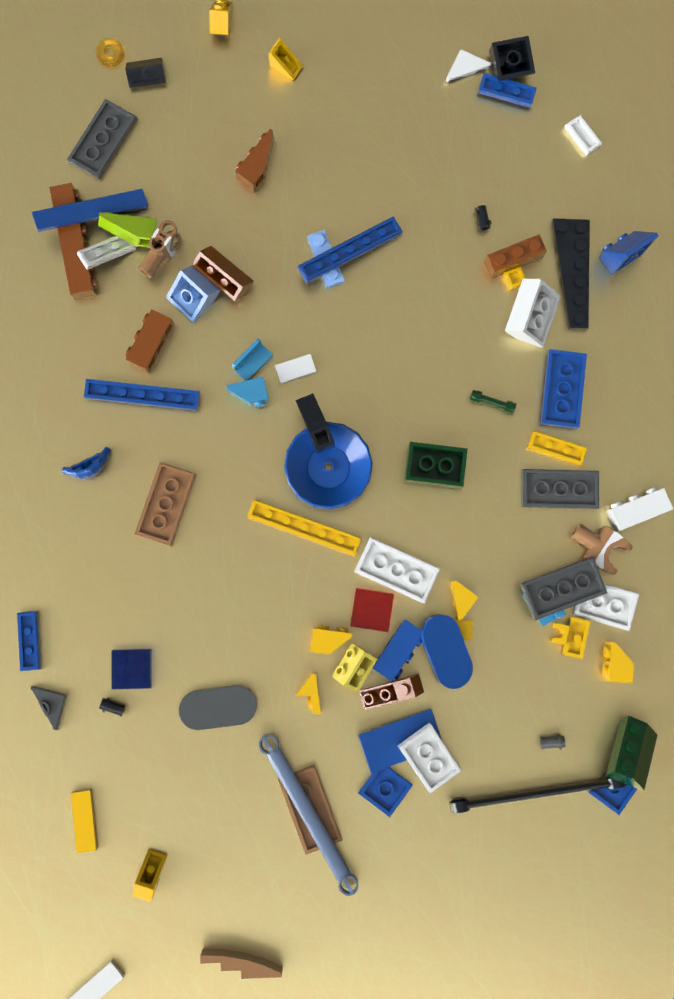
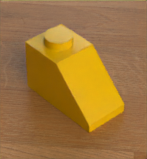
M148 849L134 884L133 897L152 902L167 858L166 854Z

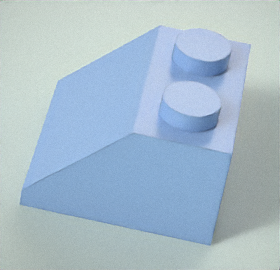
M191 265L179 272L166 298L193 323L213 304L220 289Z

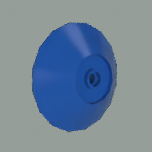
M327 422L335 442V447L317 454L306 428L295 436L288 447L284 469L288 485L299 499L313 507L334 509L346 506L362 495L371 479L373 462L369 447L358 432L344 424ZM331 464L332 469L326 470L325 465Z

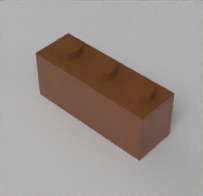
M540 234L488 254L484 263L491 279L503 275L506 271L543 259L547 250Z
M212 246L199 251L192 264L196 270L234 301L245 296L254 280Z
M151 309L150 313L144 316L141 330H138L134 336L135 342L133 346H130L126 351V361L150 373L174 326L173 320Z

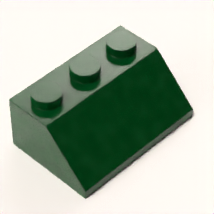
M631 716L620 720L606 776L642 791L645 790L658 736L648 723Z

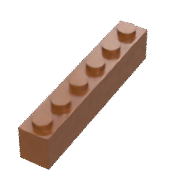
M72 183L49 187L53 207L76 203L78 200H81L79 190L75 189ZM78 223L57 228L70 295L75 300L96 296L98 282L96 277L93 278L92 271H95V267L87 270L77 255L79 250L90 246L85 238L88 235L86 225Z

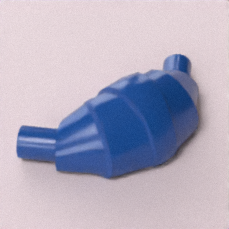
M105 447L101 453H97L71 467H63L62 473L79 479L95 478L103 470L111 449Z

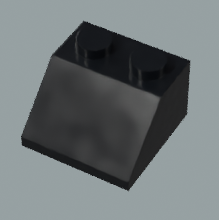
M529 35L491 44L489 50L491 66L498 81L536 73Z

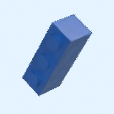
M404 619L378 657L373 669L390 681H393L394 678L398 680L403 672L401 667L405 662L407 664L414 656L412 651L415 646L420 647L422 644L421 630Z

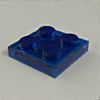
M152 649L111 650L112 689L152 688Z

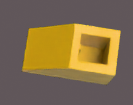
M228 0L213 2L209 10L210 34H229L233 2Z
M318 625L317 628H313L310 652L331 654L352 637V633H348L346 628L337 627V631L329 630V626Z
M606 641V645L603 648V656L606 657L605 665L602 667V675L605 677V681L633 683L634 663L616 642Z

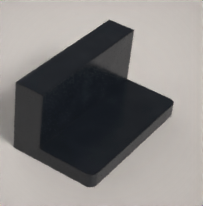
M162 58L126 63L125 71L129 88L166 83Z

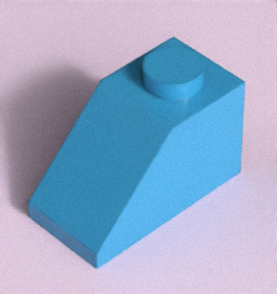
M264 377L226 385L230 394L250 406H255V408L264 407L266 403L270 402Z

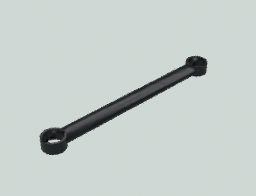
M606 776L601 780L472 800L465 797H455L449 802L451 813H463L471 808L600 788L618 789L626 785Z

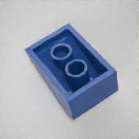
M634 231L629 235L625 233L617 239L618 242L614 245L610 243L605 246L599 258L610 274L613 275L642 256L659 235L654 232Z

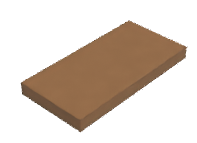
M159 462L135 534L172 546L197 474Z
M315 764L294 772L334 844L343 841ZM278 778L305 855L320 850Z

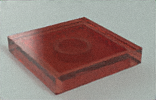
M356 588L350 626L389 632L394 594Z

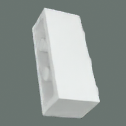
M657 487L646 491L647 495L640 497L637 494L629 497V502L625 504L622 501L612 504V509L606 512L614 531H621L673 510L665 488L658 490Z

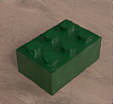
M409 442L404 482L462 489L464 486L468 448Z

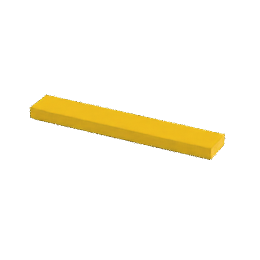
M255 499L247 516L248 518L356 556L362 539Z

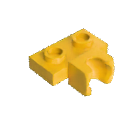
M570 617L568 626L553 623V627L560 631V636L557 638L551 637L550 642L564 645L562 655L583 659L591 621Z

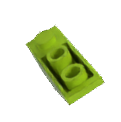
M99 212L98 226L134 246L150 248L149 240L157 229V219L147 216L137 217L129 214L119 215L111 212Z

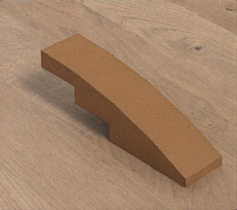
M202 949L200 954V964L221 963V971H241V979L282 977L283 966L248 953L225 949Z

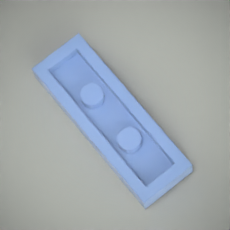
M325 229L307 236L314 257L332 248ZM339 267L322 276L327 289L344 283Z

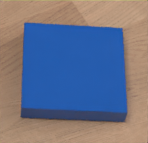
M387 767L372 773L358 794L391 817L413 784L391 767Z

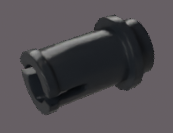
M485 205L474 209L478 220L477 227L480 228V231L489 230L492 224L488 218Z
M108 697L107 699H102L99 709L103 713L106 711L122 717L126 705L111 701Z

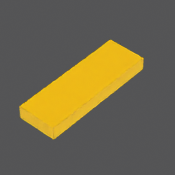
M535 430L532 431L527 446L529 450L578 466L583 465L588 449L587 447Z
M92 789L71 792L76 853L96 851L98 848Z

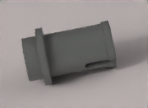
M560 734L557 736L540 737L541 749L559 748V750H562V748L566 747L565 737Z

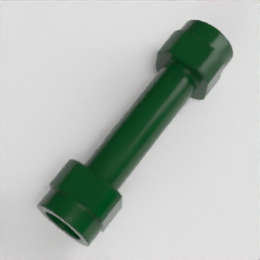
M473 390L470 401L479 404V402L504 409L503 412L508 414H514L517 405L509 400L504 402L482 395V392L478 390Z

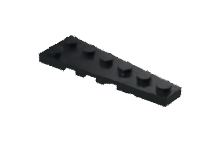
M553 218L552 229L557 249L556 255L560 268L559 274L563 287L562 294L565 301L564 307L568 330L587 331L589 329L590 220Z

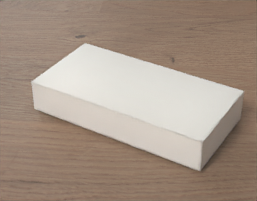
M581 115L565 125L564 128L585 156L602 145V142Z
M311 354L275 365L281 384L316 373Z

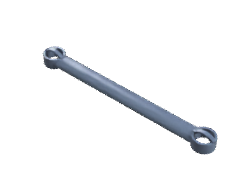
M265 734L259 741L260 751L267 756L339 883L340 892L346 896L354 895L358 890L357 877L350 872L281 751L278 738L273 734ZM267 737L275 740L276 748L274 750L270 746ZM262 740L264 741V743H265V745H266V747H267V749H268L269 751H267V750H265V749L263 748V746H262ZM347 878H352L356 882L354 889L349 885ZM342 880H343V882H344L346 888L348 889V891L345 890V889L342 887V885H341Z

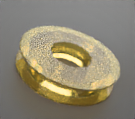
M105 38L98 43L96 55L103 65L109 67L116 66L123 60L124 49L117 39ZM112 48L115 50V53L111 56L105 54L107 49Z

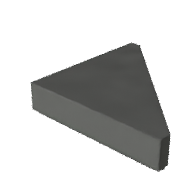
M31 686V690L35 694L45 716L48 717L53 726V730H58L68 694Z

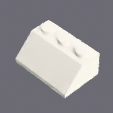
M523 279L505 331L515 339L538 347H544L561 295L542 279Z

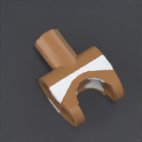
M163 221L149 240L150 250L138 266V270L149 278L154 276L161 264H166L172 259L181 245L182 238L177 232V226L173 221ZM167 225H172L174 227V230L168 231L167 233L163 231L164 227ZM177 236V237H178V241L173 244V241H174L175 237Z
M580 523L571 538L588 548L583 559L594 557L598 569L613 576L616 575L618 570L610 563V550L616 547L630 552L633 548L624 537L607 526H603L599 533L596 534Z

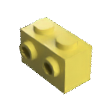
M352 643L332 677L343 686L358 693L378 659Z

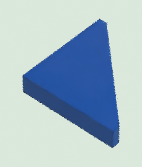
M625 784L626 786L623 788H600L589 790L588 793L620 815L637 788Z

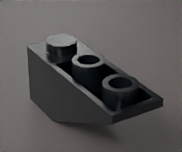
M312 393L295 400L316 453L318 454L335 447L334 439L314 394Z

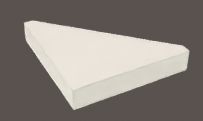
M460 49L446 78V82L475 74L483 69H489L491 63Z

